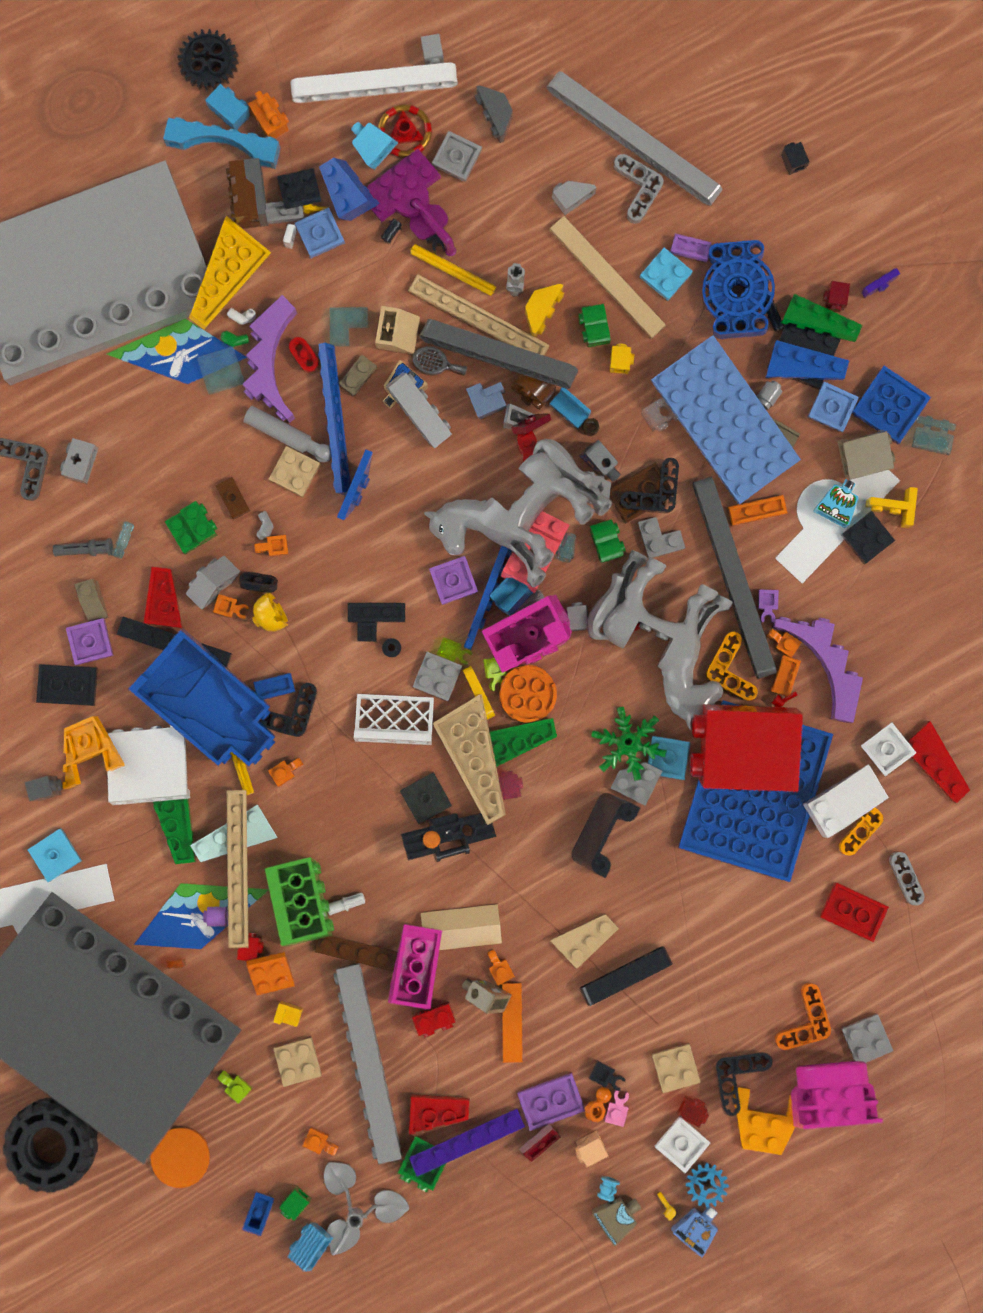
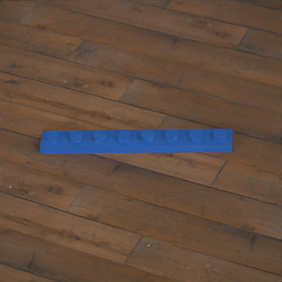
M321 343L318 344V356L321 362L322 392L325 397V414L328 422L327 432L330 439L331 468L334 474L333 486L337 494L346 495L351 483L335 346Z

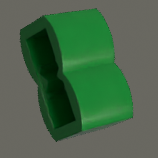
M604 304L582 307L578 318L580 325L583 324L584 331L582 332L583 343H587V347L610 344V331Z
M611 519L589 527L601 564L624 556L623 552L626 550L623 541L618 539L617 534L620 531L617 523H613Z

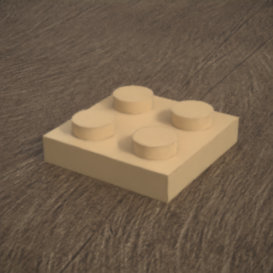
M286 446L269 480L304 497L321 464Z
M312 1037L274 1048L284 1087L322 1076Z
M689 1043L652 1054L663 1093L701 1083Z

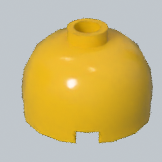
M266 593L255 602L253 607L254 617H252L257 627L261 626L262 629L268 632L278 631L288 626L286 623L288 619L280 603L276 604L273 601L275 597L271 593Z

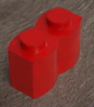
M533 431L527 434H518L517 447L523 456V462L533 455L537 443Z

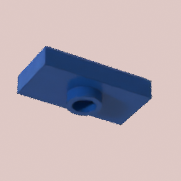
M291 673L253 682L255 692L264 700L296 692Z

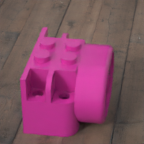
M551 595L488 627L482 633L502 673L524 663L526 665L533 664L541 660V656L544 657L559 650L558 647L568 641L572 630L570 629L568 612L562 607L557 595Z
M850 1061L812 1064L796 1068L798 1086L794 1087L791 1091L794 1127L814 1129L883 1123V1118H878L876 1106L878 1099L875 1098L874 1087L869 1083L866 1062Z

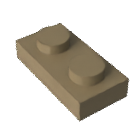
M361 355L341 380L339 386L355 397L377 369V365Z

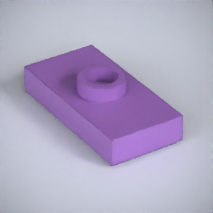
M675 234L670 252L675 255L707 262L712 242Z

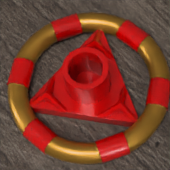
M401 104L390 108L383 114L378 128L385 133V125L388 119L401 112L390 137L396 140L398 144L421 142L411 150L404 151L394 147L390 152L394 156L406 158L415 150L419 149L422 152L428 146L432 136V127L428 116L420 108ZM404 111L421 118L424 123V137Z

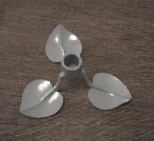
M327 1163L324 1170L325 1185L334 1195H339L345 1190L349 1210L347 1222L343 1219H338L328 1226L327 1232L333 1237L329 1244L332 1255L343 1253L358 1242L360 1237L359 1228L362 1226L363 1219L367 1218L372 1210L376 1209V1217L384 1223L398 1220L409 1210V1204L405 1198L392 1190H383L375 1195L376 1205H372L365 1213L360 1208H353L348 1188L354 1186L356 1182L355 1170L346 1163Z

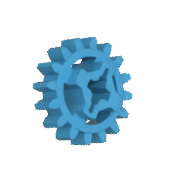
M706 1163L705 1168H702L699 1164L698 1171L692 1169L691 1171L694 1175H688L687 1178L691 1182L686 1183V1187L691 1188L687 1194H693L691 1201L698 1200V1206L705 1203L706 1208H709V1203L716 1207L717 1200L722 1203L723 1199L721 1196H727L728 1194L724 1191V1188H729L728 1184H724L727 1176L721 1177L723 1170L721 1169L717 1172L716 1165H713L711 1169L708 1163ZM703 1172H708L706 1177H697ZM715 1175L719 1179L721 1187L715 1184ZM708 1180L710 1181V1185L713 1188H708V1190L705 1191L704 1186L701 1183H706ZM694 1184L700 1188L699 1196L694 1190ZM711 1193L717 1194L712 1199H706L707 1195Z

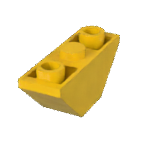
M557 284L533 292L525 306L526 318L533 337L536 338L538 334L542 335L546 325L544 323L546 319H551L555 312L554 305L556 302L560 303L565 294L562 292L564 285Z

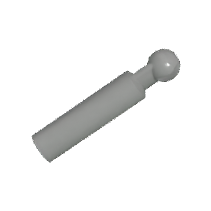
M254 406L248 409L244 417V423L301 453L307 451L314 455L319 462L324 463L331 460V448L328 445L314 442L311 440L310 435Z

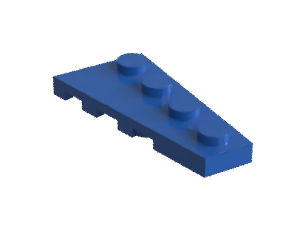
M776 340L765 378L844 380L850 360Z

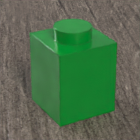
M296 1186L279 1207L281 1214L285 1218H291L295 1221L310 1203L311 1197Z

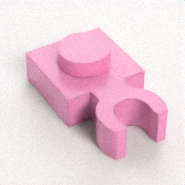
M615 1090V1103L609 1101L604 1122L624 1127L628 1112V1106H625L624 1103L629 1099V1093L625 1092V1096L619 1098V1091Z

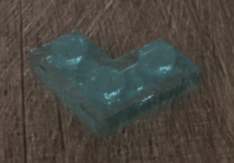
M367 307L330 308L331 345L335 347L349 346V328H368Z

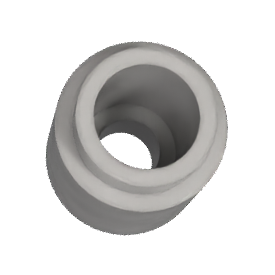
M773 380L771 382L767 381L757 395V398L766 410L773 407L783 392L780 389L781 385Z

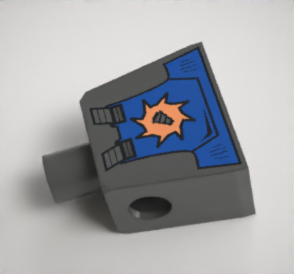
M599 440L592 442L579 455L598 476L607 475L612 482L620 477L621 474L614 467L618 464V461ZM602 460L605 462V467L602 466Z

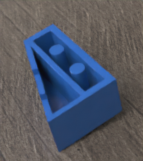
M332 158L319 166L339 219L351 221L380 204L369 193V189L361 183L357 174L346 161Z

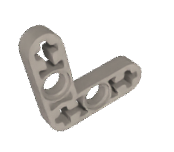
M620 154L614 161L615 171L642 186L627 212L628 220L631 223L637 224L643 220L663 186V177L628 155ZM626 161V166H619V162ZM631 164H632L633 167L631 168V171H630V173H629V172H628V169L630 168V166H631ZM641 169L644 175L637 178L634 176L633 171ZM657 179L658 183L653 187L652 191L649 190L652 181ZM647 194L650 196V201L644 203L640 200V196ZM639 205L641 207L639 216L634 218L632 217V212H636Z

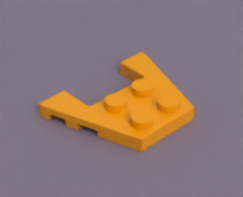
M98 716L89 717L64 728L63 753H66V764L63 765V772H65V782L62 784L63 789H70L80 785L81 781L77 764L103 754L106 771H113L125 766Z
M737 1087L741 1106L739 1113L736 1115L741 1147L747 1150L782 1155L795 1129L791 1095H789L787 1115L748 1109L750 1089Z

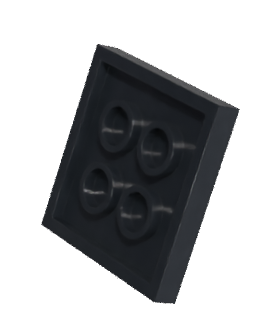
M788 323V325L785 324L778 340L834 356L841 339L832 337L831 333L828 332L821 334L815 332V329L809 327L802 329L796 327L797 324ZM791 378L818 390L824 381L814 378Z

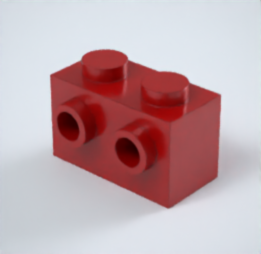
M450 1002L432 1007L412 1016L418 1036L423 1035L424 1038L435 1034L434 1031L442 1028V1031L450 1029L456 1023Z

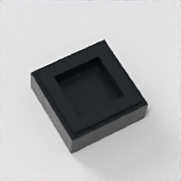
M358 622L357 642H377V622Z

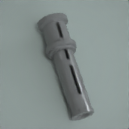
M107 538V540L103 541L91 539L87 543L54 544L53 555L55 557L90 554L91 556H97V554L112 555L113 542L111 538Z

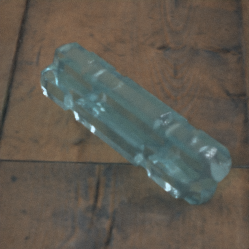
M123 522V530L120 531L115 544L116 548L112 552L114 557L123 558L124 549H126L131 536L130 532L134 528V525L130 522Z

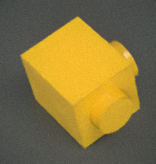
M616 344L611 349L609 373L628 374L630 365L634 364V353H631V347H627L626 344Z

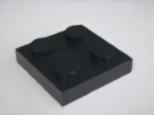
M314 168L277 176L285 210L322 202Z
M872 511L841 534L863 564L868 563L895 541Z

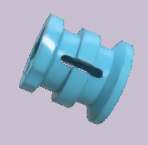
M602 1176L601 1180H603V1183L600 1184L599 1188L601 1191L597 1196L607 1201H614V1194L617 1192L616 1185H619L620 1181L608 1176Z

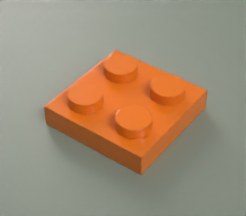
M285 952L247 961V968L257 995L295 986Z

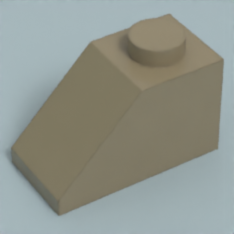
M90 579L74 584L79 602L89 622L109 618L98 581Z

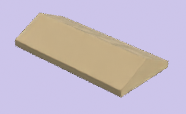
M498 904L421 913L423 928L442 930L439 950L502 943Z

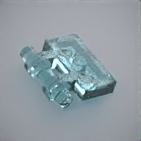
M928 415L926 417L918 416L917 423L923 424L924 427H917L915 429L912 447L950 455L954 435L947 434L948 430L955 431L956 424L949 423V420L945 419L942 421L936 420ZM931 426L940 428V432L930 430Z

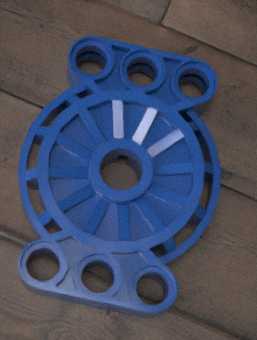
M759 240L716 243L709 249V259L713 265L705 275L702 294L707 310L716 319L713 323V333L718 339L762 336L768 331V319L764 315L773 302L775 283L770 269L761 261L764 256V245ZM753 248L760 249L759 254H752L750 251ZM737 249L742 253L739 256H734L732 251ZM716 251H720L722 253V256L716 258L712 254ZM770 282H771L772 292L768 291V283H770ZM741 285L746 289L741 294V297H737V294L732 292L734 286ZM706 288L709 289V296L707 298L705 293ZM767 299H770L769 302H768V304H767L766 307L764 308V305H765V303H766V300H767ZM757 322L765 324L762 329H757L754 325ZM739 323H742L746 326V328L741 331L737 330L735 327ZM719 325L727 327L724 332H719L716 328Z

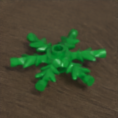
M618 707L619 718L614 720L621 726L617 727L622 731L620 737H616L614 732L611 735L605 728L603 733L595 730L592 732V738L601 739L599 744L609 742L608 746L614 743L618 746L617 751H610L612 755L602 757L606 761L599 768L603 773L610 766H612V769H615L617 760L621 762V756L627 755L629 759L626 764L630 763L627 773L632 771L634 781L642 780L639 769L644 770V767L637 762L641 761L640 758L636 757L638 751H642L644 756L648 753L652 759H655V755L666 757L667 750L658 749L659 743L649 745L650 741L642 744L640 741L641 737H649L646 733L656 731L652 727L660 720L655 715L648 722H646V719H643L641 728L637 725V732L631 733L629 730L632 724H629L631 715L626 717L624 707ZM627 741H632L631 745H626L625 743Z

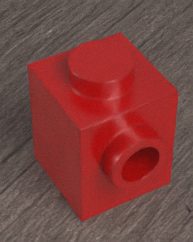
M248 932V947L238 948L237 960L249 961L259 958V953H263L264 942H261L260 936H256L257 933Z

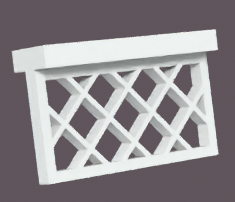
M357 694L355 742L432 745L434 698ZM361 699H369L374 705L365 711L361 707ZM383 700H388L393 705L386 712L378 706ZM402 701H408L412 706L405 713L398 707ZM421 702H430L429 710L422 714L417 706ZM375 707L383 714L376 721L368 715ZM394 708L402 715L395 722L387 715ZM413 709L421 716L414 723L406 716ZM367 716L372 724L368 728H359L360 720ZM384 717L392 724L387 729H381L377 725ZM403 718L411 725L406 730H400L396 725ZM424 719L428 723V731H420L415 725Z

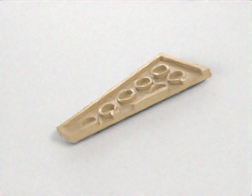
M478 695L432 724L487 825L505 816L506 813L483 697Z

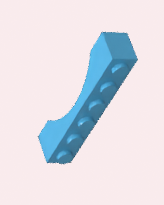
M179 117L174 119L168 118L163 138L166 146L183 150L202 143H225L242 150L252 159L259 158L261 166L276 169L281 149L279 141L273 137L262 138L254 133L243 134L236 129L225 130L217 125H211L210 127L198 121L191 123Z

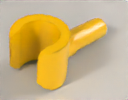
M312 204L303 206V212L310 214L329 207L312 206Z
M659 1192L657 1195L667 1208L663 1214L671 1221L676 1216V1210L667 1202L663 1194Z

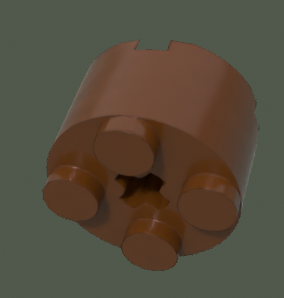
M520 374L510 386L513 391L523 396L521 400L528 406L532 404L539 410L556 391L555 385Z

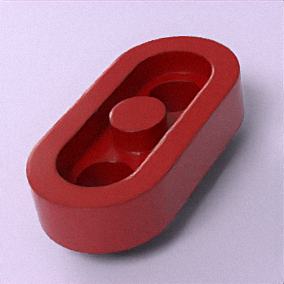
M302 337L293 338L289 343V350L302 370L307 373L316 371L319 367V360L307 341ZM302 346L303 348L301 351H297L296 347ZM312 361L313 365L307 366L306 363Z

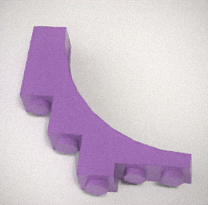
M282 295L249 326L252 330L250 334L259 343L246 354L249 360L247 363L254 371L258 370L243 383V386L246 389L244 393L251 400L253 398L257 401L262 399L269 408L273 406L277 410L275 414L282 421L286 419L291 423L295 417L284 404L275 381L274 363L280 337L287 325L297 315V311Z
M786 617L776 619L772 628L787 632L800 640L813 652L825 670L832 695L831 719L854 723L863 677H859L858 673L852 671L844 673L849 652L848 650H843L844 646L832 644V647H830L835 624L829 623L830 620L825 618H818V620L812 622L811 626H809L810 623L798 621V624L790 622L791 619Z

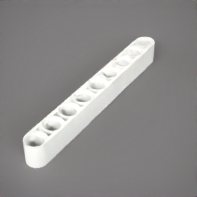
M439 63L295 78L291 80V92L293 102L304 103L450 88L456 86L458 82L456 65L454 63Z

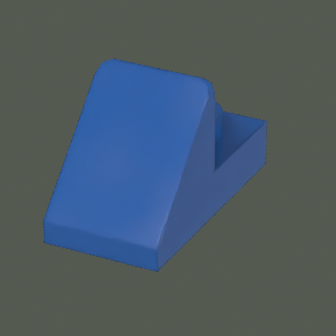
M256 1192L242 1230L261 1236L275 1198Z

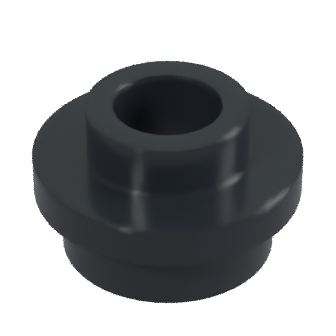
M394 638L387 639L382 645L383 653L390 658L398 656L401 652L400 642ZM391 644L395 645V650L389 651L388 646Z

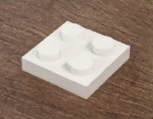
M892 722L861 745L884 776H887L916 754V751Z
M679 1116L657 1142L655 1148L686 1173L709 1146L710 1141Z

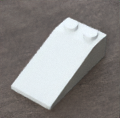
M868 764L803 803L822 837L829 838L889 797Z

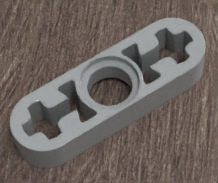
M903 852L892 853L889 863L906 901L911 905H920L924 901L925 896L908 856ZM896 856L903 858L901 864L904 868L908 867L907 870L898 872V870H901V867L894 862L897 860ZM905 873H909L912 877L909 884L902 882V876ZM916 886L912 889L914 893L919 894L917 901L910 899L913 894L910 889L906 891V888Z

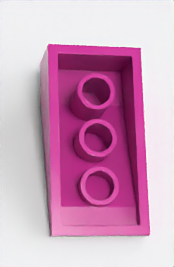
M403 925L388 1003L430 1009L442 930Z

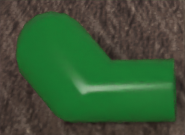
M229 331L221 333V340L231 347L249 343L247 334L236 336Z

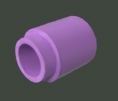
M208 907L207 911L203 913V922H207V926H227V907Z

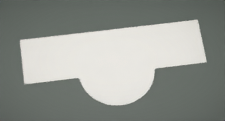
M886 470L850 480L855 483L851 493L858 496V501L850 525L846 528L813 512L833 485L841 487L842 484L829 479L819 480L810 484L800 495L797 504V515L803 529L775 559L803 583L844 540L841 534L871 511V508L865 507L866 500L870 497L884 498L900 480L893 473Z
M107 864L61 874L51 882H47L46 879H40L0 889V928L13 925L17 934H19L51 892L75 909L115 901Z

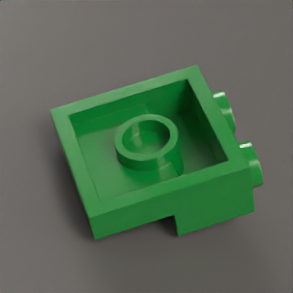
M197 501L164 521L185 555L218 536L215 532L218 529L212 519L208 520L205 514L208 511L203 503L199 504Z
M415 1136L397 1173L401 1174L399 1179L409 1184L412 1180L418 1183L417 1188L428 1192L429 1189L434 1190L446 1164L416 1176L409 1157L425 1151L434 1145Z

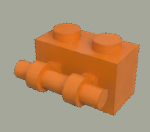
M256 92L255 96L257 99L248 103L266 137L277 138L289 131L287 126L289 120L284 112H279V104L274 97L271 98L268 93Z

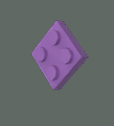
M465 556L429 568L442 605L478 593Z
M104 618L66 628L75 665L114 656Z

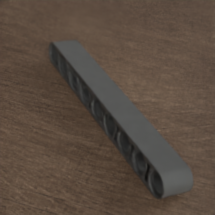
M433 319L426 321L419 336L426 343L566 389L571 388L578 373V369L571 364Z

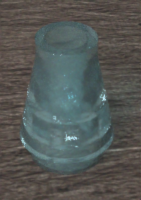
M572 533L565 534L563 541L556 551V558L558 560L570 563L574 559L576 535Z

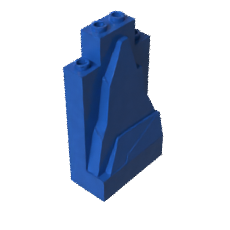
M185 629L178 632L162 653L129 688L133 694L218 766L221 762L225 764L232 757L230 752H233L248 766L252 763L256 765L263 757L261 752L264 749L269 750L275 743L273 740L275 734L258 721L259 719L264 720L270 714L268 710L270 705L218 661L215 655Z

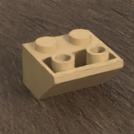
M381 306L375 342L377 349L414 354L420 317L402 309Z

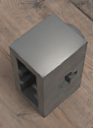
M45 776L24 782L29 801H42L62 795V782L57 776Z

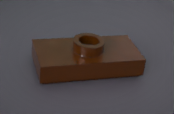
M233 477L216 485L233 520L250 512Z

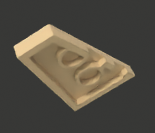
M604 914L550 941L577 969L619 928Z

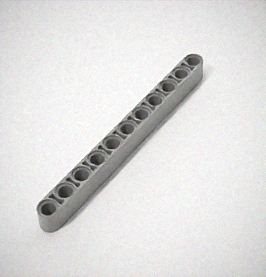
M558 71L548 84L547 89L552 95L704 204L711 206L722 192V187L717 182L565 73Z

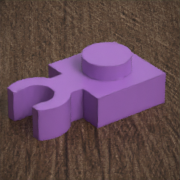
M758 590V609H763V613L760 616L761 623L765 621L764 617L766 615L770 616L771 623L775 622V615L772 610H778L779 590Z

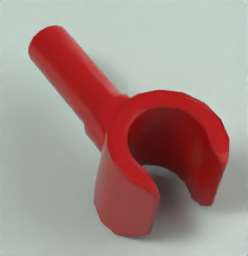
M793 692L784 698L778 694L771 703L775 707H782L788 700L796 697L798 694Z

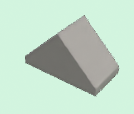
M507 404L503 428L511 429L512 426L524 421V417L535 414L515 405Z

